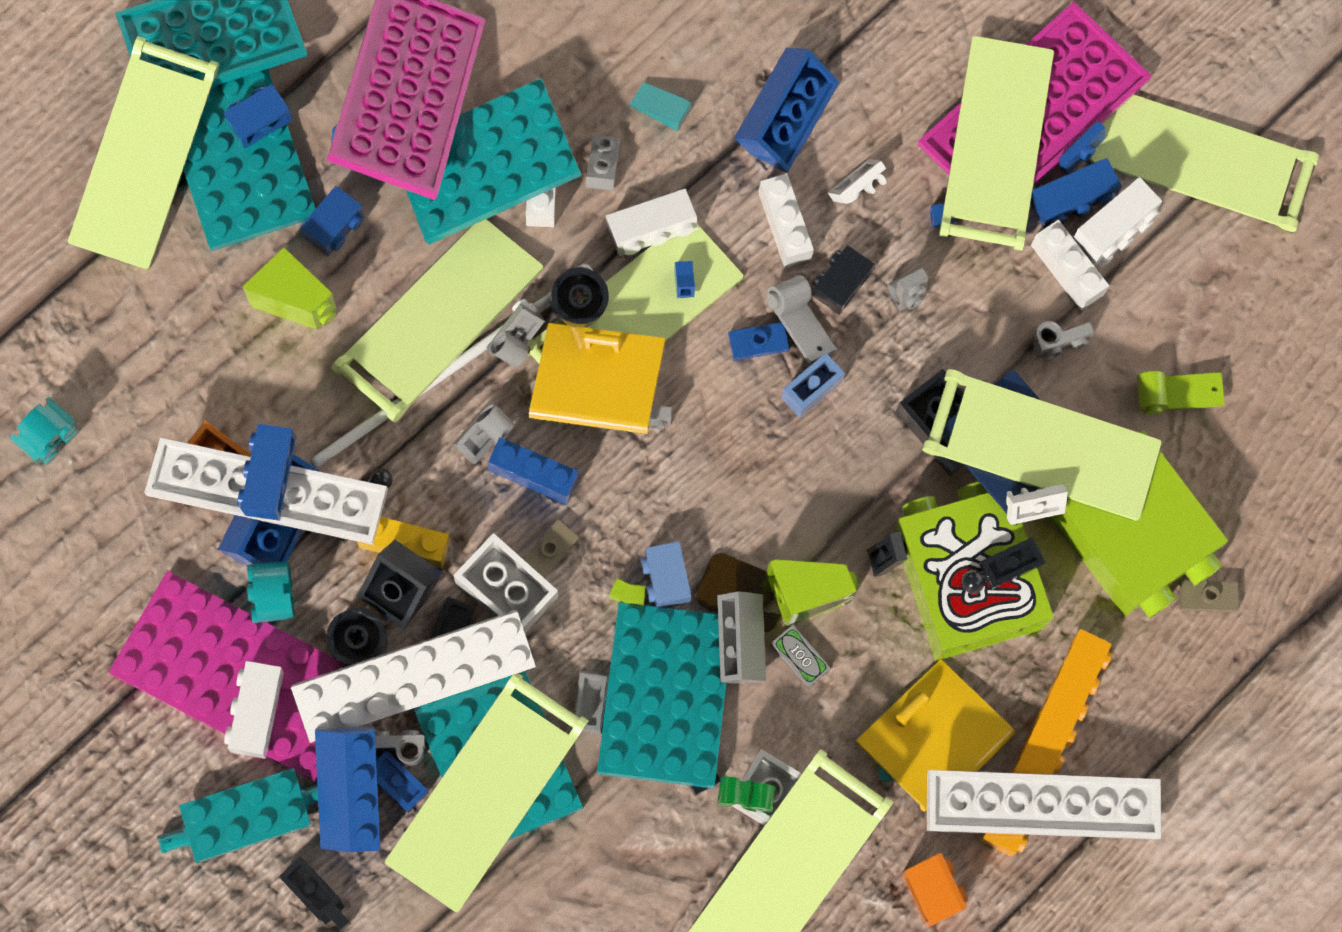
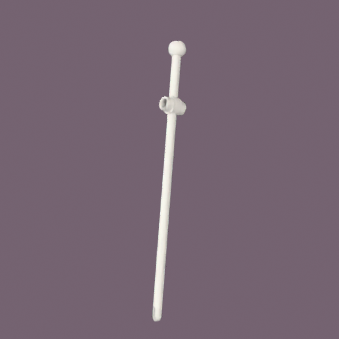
M582 264L578 266L589 268L592 270V268L587 264ZM551 292L534 304L528 303L526 299H522L513 306L512 310L515 311L518 305L522 304L540 315L542 311L551 306ZM502 326L460 354L421 395L488 350L487 346ZM397 398L392 403L396 405L401 399ZM381 409L315 455L312 458L313 465L321 466L386 421L388 413Z

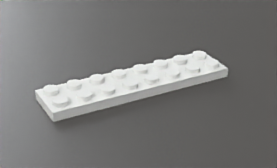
M164 438L159 440L144 492L147 496L374 545L388 491L387 486L291 466L280 521L245 516L240 509L241 506H238V494L241 488H245L244 465L246 460H250L251 457Z
M515 610L293 684L291 689L311 743L315 741L316 729L358 727L536 666L518 612Z
M929 770L927 771V831L1161 839L1160 779Z

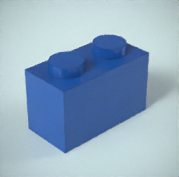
M273 84L256 89L249 98L232 103L224 112L228 125L244 149L293 121L289 108Z
M335 186L301 225L302 237L329 257L333 251L337 252L341 249L346 241V235L351 230L355 231L364 220L363 207Z

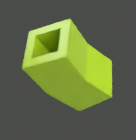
M617 578L609 598L620 603L644 605L646 586L631 585Z

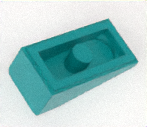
M643 82L631 101L630 106L678 132L691 111L692 103L682 97Z

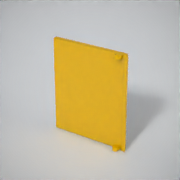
M548 323L530 404L529 418L648 434L666 339Z
M940 659L856 740V743L920 805V809L923 812H927V771L978 772L1016 733L992 707Z

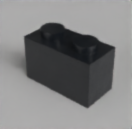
M849 245L842 252L840 250L835 252L829 261V264L832 266L826 273L821 271L812 284L815 286L813 297L838 315L843 312L872 274L875 266L872 261Z

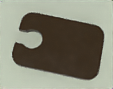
M718 553L713 555L708 563L696 592V601L702 607L718 613L717 595L733 592L774 595L765 570L727 554ZM763 611L764 632H770L776 627L781 615Z

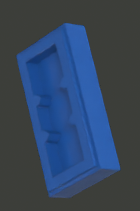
M1099 121L1095 122L1059 157L1060 170L1065 175L1070 174L1083 160L1085 162L1094 155L1096 147L1106 139L1105 126Z
M782 322L728 331L733 361L789 351L787 335Z

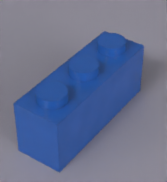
M1105 158L1034 189L1031 194L1030 204L1042 227L1045 228L1057 220L1063 224L1068 220V217L1075 214L1077 216L1085 215L1097 204L1107 205L1118 195L1122 185L1108 158Z
M257 424L256 433H251L249 449L252 450L250 460H246L243 476L246 478L245 488H241L238 494V506H241L240 509L245 516L280 521L297 438L293 429Z
M499 437L488 460L489 472L566 505L579 480V471Z

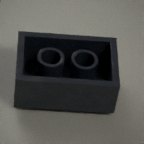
M944 369L940 370L899 402L896 409L898 416L923 445L926 440H929L946 385V371ZM958 386L947 421L959 411L964 393ZM941 438L940 444L947 447V443ZM932 455L949 476H952L964 466L963 463Z

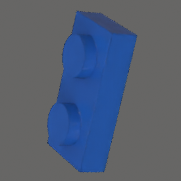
M387 750L376 760L377 784L409 814L429 793V790Z

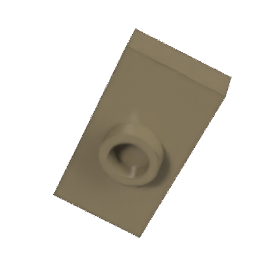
M557 519L523 560L546 579L580 540V537Z
M1181 580L1179 582V610L1238 612V582L1203 581L1194 586L1190 580Z

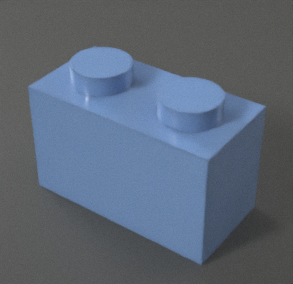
M825 353L783 389L781 398L801 418L843 382L845 373Z
M680 541L645 548V557H641L643 574H649L651 585H646L649 602L655 601V606L661 608L690 603L691 593Z

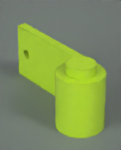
M1149 371L1136 376L1139 409L1145 411L1146 415H1160L1163 411L1225 406L1222 372L1165 376L1164 372Z

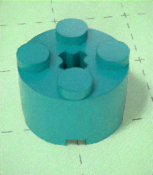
M50 397L45 399L48 403L46 406L43 407L39 403L24 417L16 427L21 432L17 437L12 434L10 438L15 445L37 464L42 461L46 465L51 463L59 453L56 450L63 441L68 444L78 433V430L75 428L77 421Z
M279 561L247 565L248 581L253 582L252 584H247L249 602L252 601L255 606H251L252 622L260 623L295 618L294 596L292 595L293 583L289 562Z

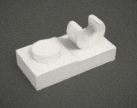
M868 159L830 190L828 194L833 202L844 204L856 200L860 195L859 192L863 189L867 193L874 194L876 191L872 187V182L876 179L880 185H885L886 179L880 173L886 168L882 161Z
M1063 484L1038 489L1034 492H1028L1027 489L1022 488L1021 494L1015 496L1012 495L1011 491H1008L1006 504L1008 505L1007 520L1010 525L1063 514L1065 513L1068 492Z

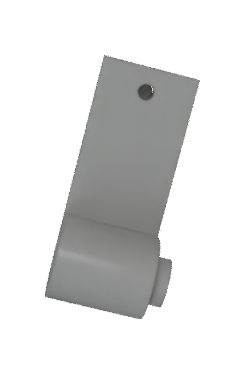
M797 275L768 289L766 299L769 307L775 311L808 364L817 361L825 353L830 355L837 350L807 304L811 298V289L804 277Z

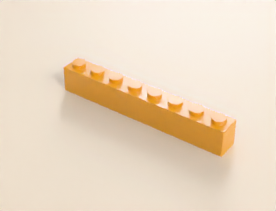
M1082 629L1078 630L1011 773L1052 775L1053 772L1058 773L1065 760V757L1061 756L1065 745L1070 747L1077 734V731L1073 730L1077 719L1082 721L1089 708V705L1085 704L1089 694L1094 695L1101 680L1097 678L1101 668L1104 670L1107 668L1113 654L1109 653L1111 643ZM983 833L980 842L1012 857L1017 851L1022 852L1029 836L1022 834Z

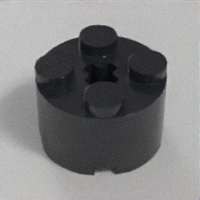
M584 267L571 268L560 275L554 283L550 296L551 308L557 319L571 327H588L597 322L603 315L609 301V291L605 281L593 270ZM577 291L581 292L582 296L587 297V299L583 300L582 304H578L577 300L572 299Z
M356 607L339 613L333 618L327 630L329 650L336 662L342 667H347L386 654L388 637L385 627L379 617L368 609ZM359 635H362L363 642H358L357 645H354L352 637L358 638Z

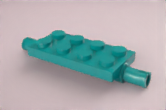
M293 768L181 804L179 808L184 822L183 828L157 836L158 842L162 844L159 845L161 852L165 854L168 851L188 845L192 849L195 862L200 863L311 827L307 809H310V805L318 803L317 785L305 789L303 786L300 787L295 769Z

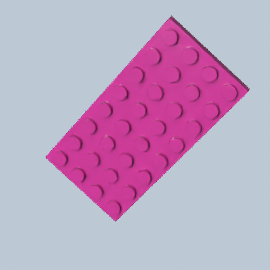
M375 0L327 161L435 200L441 185L486 19L437 0Z
M1072 2L1026 44L1054 51L1033 186L1060 163L1059 157L1095 122L1099 121L1103 124L1148 83L1152 77L1075 2ZM961 103L918 140L917 144L948 175L950 174Z
M167 571L108 673L225 735L227 727H232L234 715H231V705L233 698H238L241 686H237L240 668H245L246 661L281 667L284 675L267 757L289 769L294 768L296 773L316 783L315 741L311 743L309 741L291 685L344 667L338 664L332 656L267 622L253 623L251 614Z

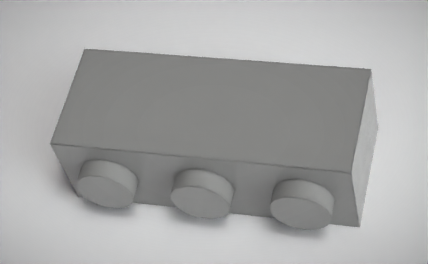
M733 592L717 595L721 682L734 684L765 682L763 594Z

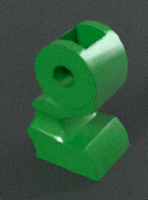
M724 775L720 779L717 806L731 807L738 804L748 811L773 812L772 805L776 787L750 780L744 782L739 778Z

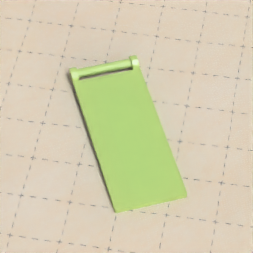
M137 36L68 238L69 244L148 270L150 268L208 95L219 68L218 62L212 60L206 62L149 43L146 38ZM144 52L206 73L205 78L202 81L142 61L140 58Z
M973 36L939 236L948 237V235L1013 246L1014 250H1023L1054 55L1053 50ZM951 217L1017 229L1016 236L950 224Z
M1133 95L1103 123L1106 139L1096 147V151L1090 159L1092 164L1108 158L1113 170L1137 179L1140 177L1143 181L1277 225L1289 232L1297 230L1299 224L1297 217L1313 167L1317 165L1319 160L1317 153L1299 150L1137 95ZM1298 159L1303 164L1286 217L1279 216L1278 213L1295 160Z
M487 219L476 223L343 356L333 363L331 370L337 375L342 374L387 412V417L390 420L397 422L413 402L543 271V265ZM353 360L356 361L401 401L396 405L393 404L349 366Z
M698 225V230L693 231L688 236H678L667 240L659 246H650L605 283L609 291L608 305L601 318L585 328L661 337L667 341L743 279V274ZM693 261L695 297L677 298L674 274L675 262ZM557 320V321L554 323V324H562V325H565V324L561 323L559 320ZM547 329L527 344L529 348L527 355H532L538 363H540L542 354L540 347L544 344Z
M947 370L945 375L946 385L929 440H926L923 446L925 453L945 457L1038 489L1063 484L1068 492L1067 498L1135 521L1140 519L1160 450L1161 440L966 376L956 370ZM957 385L966 386L948 446L944 447L940 444V440Z
M519 673L512 675L501 694L385 860L387 866L456 913L461 910L589 722L583 716L579 718L522 679L523 676ZM517 689L573 727L569 735L510 695Z
M820 749L689 932H800L894 802L888 797L884 799L826 757L827 753ZM820 766L875 806L877 810L873 816L816 775L814 772Z

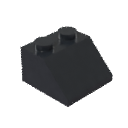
M394 540L378 553L357 596L405 629L433 592L442 571L397 540Z

